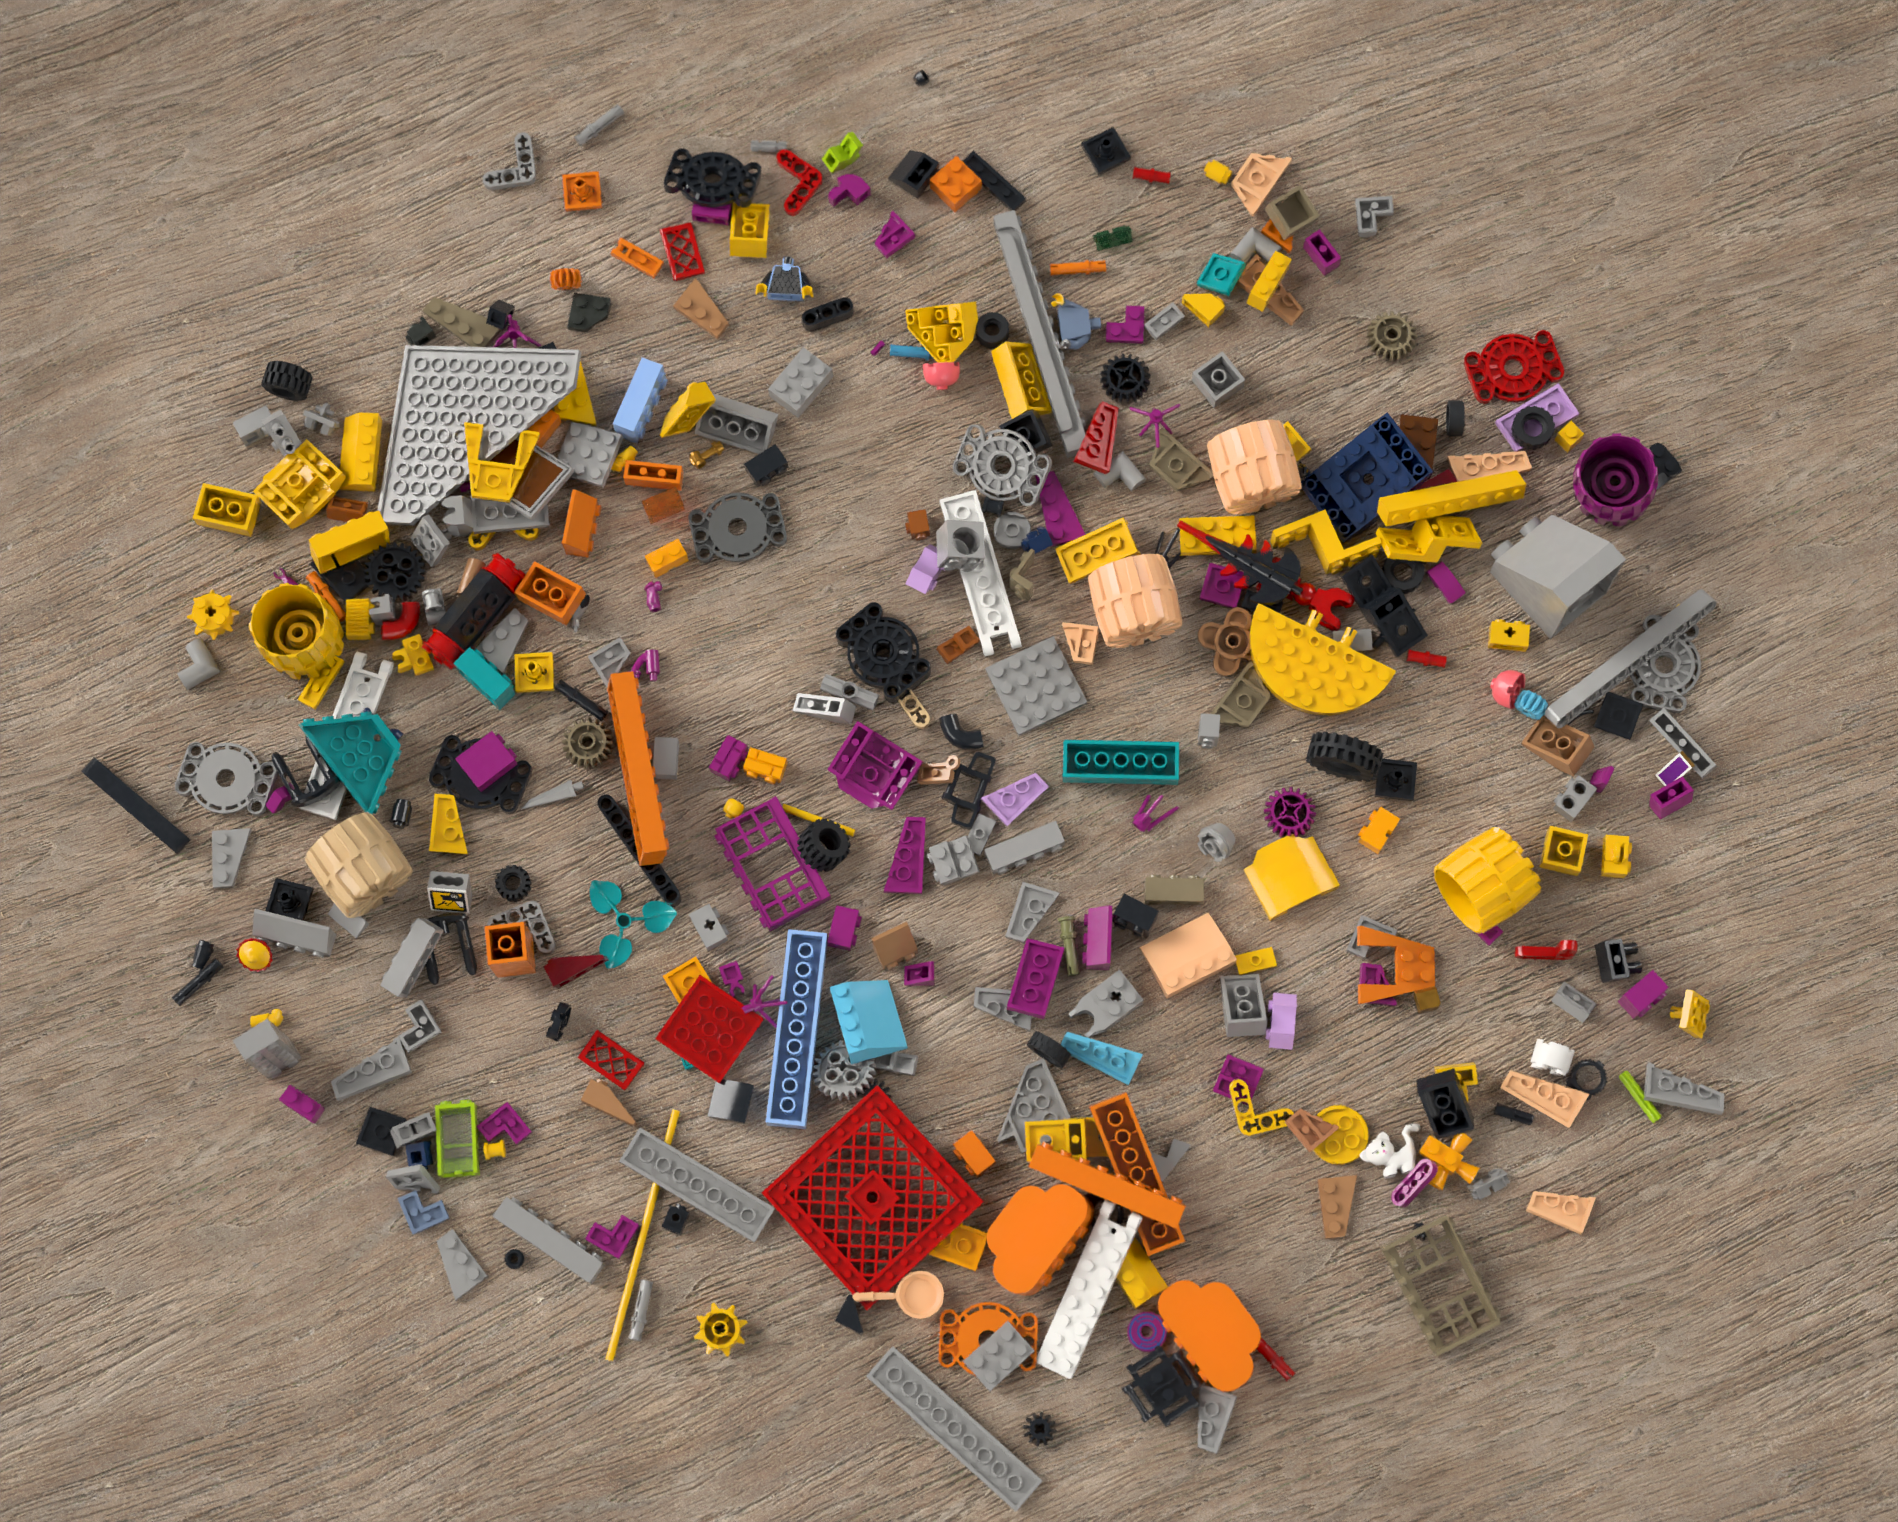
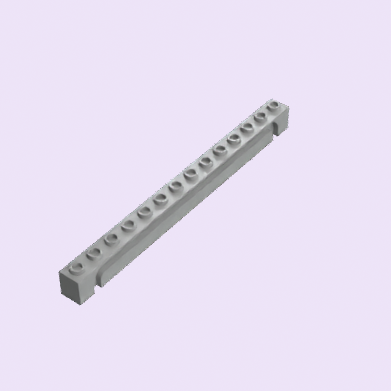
M1015 210L994 215L993 224L1067 458L1074 457L1085 437L1084 428H1086L1084 418H1080L1079 411H1081L1079 401H1075L1073 396L1075 394L1073 383L1069 384L1068 377H1070L1068 367H1064L1062 362L1065 360L1062 349L1059 350L1055 344L1056 339L1059 340L1057 333H1053L1052 316H1048L1046 311L1049 310L1047 300L1042 298L1043 288L1041 282L1037 283L1036 279L1038 272L1036 266H1032L1030 261L1033 257L1031 250L1027 249L1025 245L1027 243L1026 234L1021 232L1020 229L1022 226L1021 218L1016 216Z

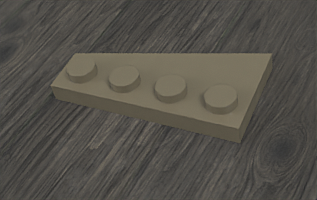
M433 297L422 310L425 315L469 347H488L501 331L499 328L486 324V317Z

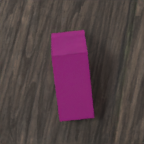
M289 783L291 789L294 790V786ZM285 785L274 790L265 805L273 814L280 811L286 802L292 800Z

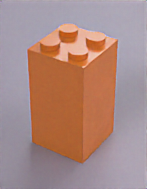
M524 922L485 926L488 966L497 978L536 973L533 935Z

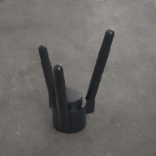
M1179 528L1172 536L1165 551L1160 553L1165 558L1169 570L1181 557V553H1178L1169 562L1170 558L1167 556L1180 532ZM1164 531L1161 533L1154 554H1159L1165 536Z

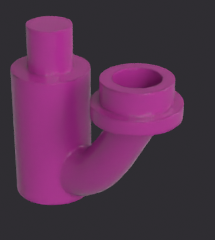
M655 649L647 650L638 657L631 671L634 672L635 678L640 679L641 671L638 670L646 662V673L650 675V681L655 682L657 681V674L660 673L659 652Z

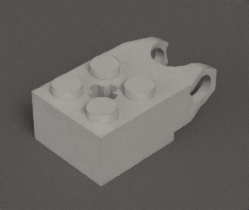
M1119 969L1082 997L1068 1016L1070 1018L1081 1014L1092 1016L1094 1025L1085 1034V1037L1091 1038L1094 1035L1106 1032L1141 1006L1143 999ZM1112 995L1120 996V1001H1112Z

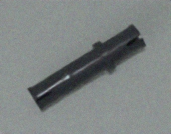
M562 679L555 686V690L566 696L568 701L576 703L599 719V721H603L608 714L607 710H604L581 694L578 688L574 689Z
M215 958L205 969L199 970V974L172 996V999L181 1006L206 982L212 981L211 978L224 966Z

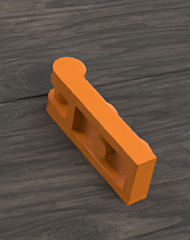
M623 238L618 240L617 247L613 248L610 253L614 258L622 260L653 279L664 265V262ZM624 249H627V252L625 254L622 253Z

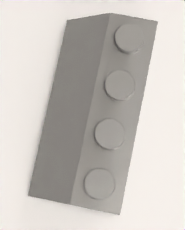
M713 394L716 401L697 422L695 434L758 454L769 448L777 424V413Z
M258 909L254 911L252 935L256 939H261L267 944L269 942L276 943V947L287 949V946L292 947L294 951L303 954L306 951L313 952L312 955L319 958H324V955L331 956L336 933L330 927Z

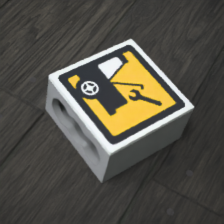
M431 871L427 887L431 910L469 913L473 897L469 874Z

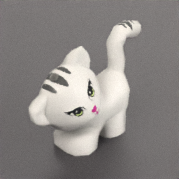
M1412 1123L1404 1127L1402 1134L1406 1145L1398 1152H1394L1389 1136L1385 1132H1381L1360 1153V1158L1376 1166L1386 1165L1383 1171L1384 1179L1395 1177L1398 1169L1401 1170L1402 1175L1409 1174L1415 1167L1417 1153L1410 1132H1418L1420 1125Z

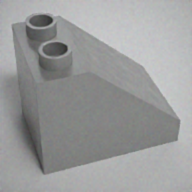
M1554 515L1549 516L1543 522L1536 516L1521 528L1519 532L1524 538L1513 546L1509 540H1506L1491 553V556L1496 561L1490 573L1541 630L1552 639L1609 591L1626 559L1611 542Z

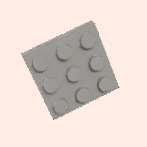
M571 422L558 459L575 469L569 479L604 488L624 437L619 433Z

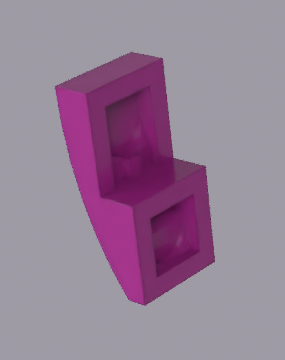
M1442 561L1426 572L1434 586L1439 588L1448 604L1453 603L1466 593Z

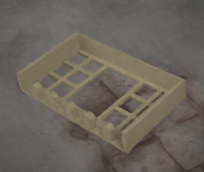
M1442 1215L1380 1247L1433 1354L1436 1356L1501 1324L1499 1320L1501 1315L1496 1307L1493 1308L1490 1302L1492 1297L1487 1289L1484 1290L1481 1284L1483 1279L1478 1271L1475 1272L1472 1266L1474 1261L1469 1253L1466 1254L1463 1248L1465 1243L1460 1235L1457 1236L1454 1230L1456 1225L1451 1217L1448 1218L1447 1215ZM1441 1223L1446 1235L1433 1240L1428 1229ZM1425 1232L1430 1243L1417 1249L1412 1237ZM1449 1238L1455 1252L1442 1258L1436 1244ZM1408 1240L1413 1252L1400 1258L1395 1246ZM1432 1247L1438 1260L1425 1266L1419 1253ZM1416 1256L1421 1269L1409 1275L1403 1261ZM1458 1256L1473 1288L1427 1311L1411 1279ZM1475 1291L1481 1305L1469 1311L1463 1297ZM1459 1300L1465 1313L1452 1319L1446 1306ZM1442 1308L1448 1322L1435 1328L1429 1315ZM1484 1308L1490 1322L1477 1328L1471 1314ZM1467 1317L1473 1330L1460 1336L1454 1323ZM1451 1326L1457 1339L1444 1345L1438 1331Z

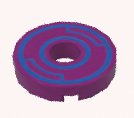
M1153 1312L1136 1314L1130 1320L1127 1327L1129 1342L1142 1352L1154 1351L1156 1346H1161L1165 1341L1167 1330L1162 1325L1164 1321ZM1149 1326L1153 1334L1150 1337H1144L1141 1333L1143 1327Z

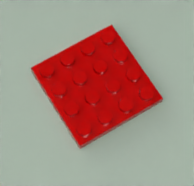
M699 975L655 1040L720 1083L764 1018L754 1011L745 1014L742 1009L745 1005L702 975Z

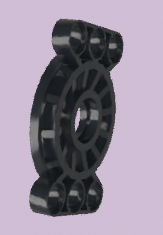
M680 148L674 152L664 178V189L670 194L681 191L689 201L703 207H722L735 201L739 207L745 208L752 204L761 178V166L756 162H750L744 166L737 158L722 152H704L691 157L687 149ZM684 155L687 158L684 160H680L677 157ZM674 169L682 170L680 173L673 172ZM751 169H756L758 172L752 174L748 171ZM710 174H716L722 180L716 183H709L704 178ZM670 182H675L677 185L671 187L667 184ZM745 183H752L753 186H751V187H746V186H744V184H745ZM741 196L748 197V199L745 201L740 200L739 198Z
M447 736L443 741L429 775L431 785L438 789L446 786L450 795H454L451 790L455 789L458 795H460L459 799L455 796V800L467 808L482 810L500 804L504 813L513 814L516 812L533 770L530 763L524 760L517 762L515 767L480 792L455 758L470 748V744L476 743L482 738L472 739L461 744L457 736ZM450 740L458 742L455 749L448 748L447 744ZM443 757L450 758L451 761L448 766L440 765V760ZM521 765H526L529 768L528 772L524 775L518 773V768ZM437 774L443 776V781L440 784L433 782V778ZM520 783L522 786L520 791L513 792L511 790L512 784ZM466 800L470 803H474V805L467 804L463 801ZM507 800L514 801V807L510 810L504 808V803ZM491 802V804L479 806L480 804H487Z

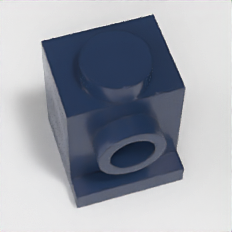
M1038 527V532L1036 530L1026 535V538L1022 539L1021 546L1024 551L1029 552L1032 548L1036 554L1053 545L1045 527Z
M431 1141L405 1145L408 1166L422 1164L427 1170L428 1165H433Z

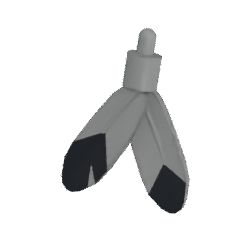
M589 595L584 597L571 618L572 628H574L575 633L577 628H579V619L583 616L590 603Z

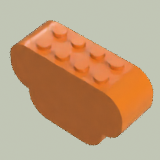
M1063 1184L1055 1185L1047 1191L1036 1186H1026L1018 1190L990 1226L987 1233L988 1246L997 1256L993 1265L996 1280L1008 1291L1022 1296L1034 1295L1043 1286L1047 1287L1053 1279L1052 1274L1055 1270L1059 1271L1065 1263V1257L1068 1254L1071 1255L1077 1248V1241L1080 1238L1083 1239L1089 1232L1088 1227L1094 1217V1207L1089 1198L1080 1191Z
M1181 1280L1165 1289L1158 1301V1310L1164 1319L1162 1325L1169 1334L1171 1332L1175 1334L1176 1338L1174 1341L1181 1350L1185 1348L1189 1353L1186 1357L1193 1366L1197 1364L1200 1368L1198 1374L1204 1382L1209 1381L1216 1389L1224 1392L1235 1391L1247 1383L1254 1370L1250 1354L1259 1346L1261 1333L1257 1323L1231 1288L1220 1282H1211L1200 1288L1192 1281Z

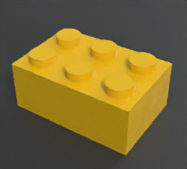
M203 483L193 519L200 526L252 537L262 502L258 495Z

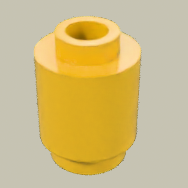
M1216 160L1208 161L1204 168L1206 177L1225 185L1228 183L1233 172L1229 170V167Z

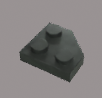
M574 293L567 325L568 330L588 332L594 325L606 320L609 315L611 298Z

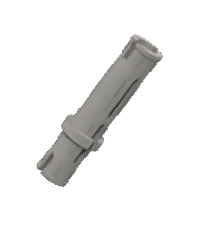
M616 104L594 123L588 124L581 133L574 137L576 142L582 146L591 138L598 136L601 130L624 114L622 108Z
M640 1281L634 1316L631 1317L632 1327L629 1339L634 1341L642 1340L644 1324L647 1323L646 1313L653 1285L651 1281Z

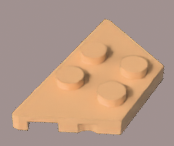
M1251 153L1232 180V187L1252 217L1289 166L1292 158H1275L1274 155L1263 156Z

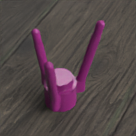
M1147 795L1138 813L1133 817L1134 821L1132 824L1143 833L1145 830L1150 831L1155 825L1177 811L1179 807H1174L1150 823L1152 819L1149 815L1163 799V795H1160L1148 811L1144 813L1143 811L1151 795Z

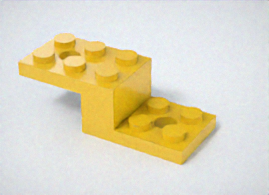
M1440 515L1417 520L1412 530L1378 527L1376 535L1379 536L1382 542L1381 545L1390 559L1438 563L1446 546L1479 549L1482 545V541L1470 518Z
M1093 1117L1025 1121L1027 1162L1031 1161L1038 1143L1040 1144V1138L1043 1135L1051 1137V1145L1054 1146L1053 1150L1058 1152L1061 1149L1072 1153L1071 1157L1079 1159V1157L1086 1159V1157L1108 1156L1103 1142L1098 1138L1099 1131Z

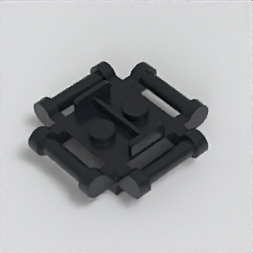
M1158 1345L1154 1348V1351L1133 1365L1129 1364L1126 1366L1134 1381L1122 1388L1124 1394L1127 1393L1141 1414L1143 1423L1158 1415L1167 1428L1171 1425L1172 1421L1190 1409L1200 1406L1191 1392L1201 1386L1203 1381L1201 1378L1198 1379L1184 1358L1182 1350L1168 1358L1162 1347ZM1158 1357L1163 1361L1142 1376L1138 1375L1137 1371ZM1176 1360L1192 1383L1188 1387L1172 1365ZM1138 1386L1152 1407V1411L1148 1412L1134 1391V1388ZM1186 1396L1188 1399L1186 1403L1168 1415L1163 1413L1165 1409Z

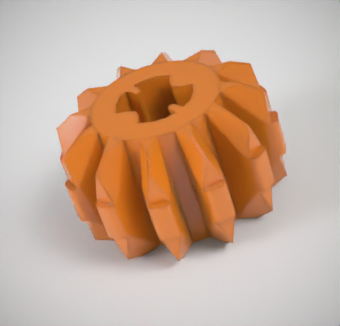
M555 269L551 272L550 283L553 289L571 290L581 287L582 278L578 269Z

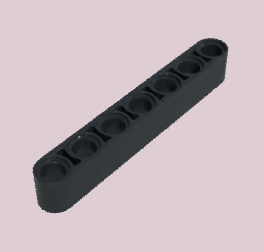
M95 757L81 770L84 775L176 854H179L189 843L190 839Z
M608 794L600 796L597 805L601 813L639 865L638 855L634 853L636 849L634 833L631 839L624 838L626 832H633L631 822L612 796ZM606 801L612 803L608 809L602 808L603 803ZM620 816L623 818L621 823H613L615 817ZM660 863L655 864L652 870L645 869L646 865H639L663 901L671 907L678 906L681 902L679 890ZM663 877L666 879L665 884H656L658 878ZM670 893L677 894L676 899L673 901L667 900V896Z

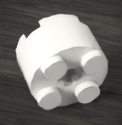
M1537 1039L1530 1061L1532 1063L1531 1067L1538 1070L1550 1069L1549 1073L1557 1076L1568 1074L1575 1050H1569V1047L1554 1042L1543 1043V1039Z

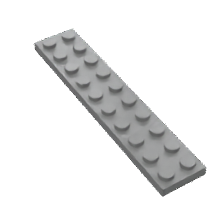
M893 1346L867 1374L866 1377L1015 1512L1042 1483V1480Z

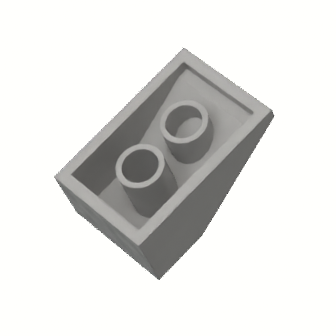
M1259 974L1220 976L1227 1037L1266 1035L1267 1017Z

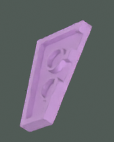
M1034 773L982 797L981 800L1008 826L1049 786L1037 773Z

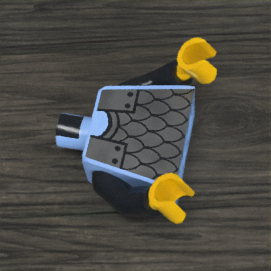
M783 257L782 265H775L773 270L766 274L761 283L756 285L755 295L761 292L764 297L768 295L769 300L804 301L806 295H810L813 298V289L811 282L806 274L801 272L800 267L793 266L794 259L792 257Z

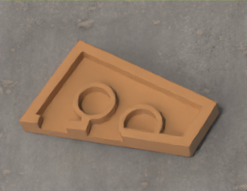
M696 278L673 305L676 311L716 339L729 326L728 321Z
M1357 1175L1317 1180L1325 1239L1345 1237Z

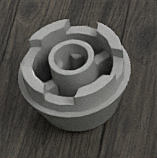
M1215 823L1202 828L1197 836L1199 837V842L1197 843L1199 849L1205 856L1210 854L1214 857L1216 862L1228 858L1235 844L1233 832L1222 823Z

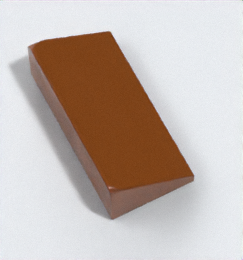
M333 496L326 508L327 518L345 522L351 519H359L366 514L368 502Z

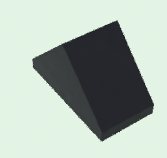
M850 1294L841 1307L835 1322L859 1335H863L864 1332L852 1294Z

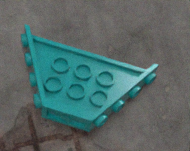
M371 711L362 712L357 717H353V714L341 715L340 719H334V716L322 717V721H315L314 718L303 719V723L298 724L344 786L364 812L376 814L380 803H377L379 797H383L387 789L385 785L387 778L390 779L394 772V768H392L393 763L398 761L402 752L399 750L401 744L378 714L372 715ZM374 735H380L381 739L379 742L374 740Z

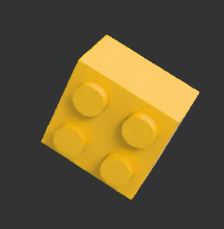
M1550 826L1546 832L1539 868L1578 876L1582 868L1588 834Z

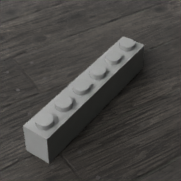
M506 1197L492 1217L592 1285L605 1266L601 1262L603 1259L595 1252L592 1254L586 1252V1246L579 1241L576 1243L570 1241V1235L562 1230L560 1232L554 1230L553 1227L555 1225L544 1219L542 1222L537 1218L538 1213L530 1208L527 1211L521 1207L523 1203L512 1197L510 1200Z

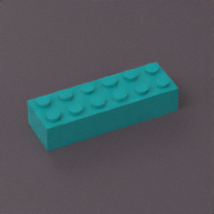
M1063 740L1062 782L1178 785L1179 742Z

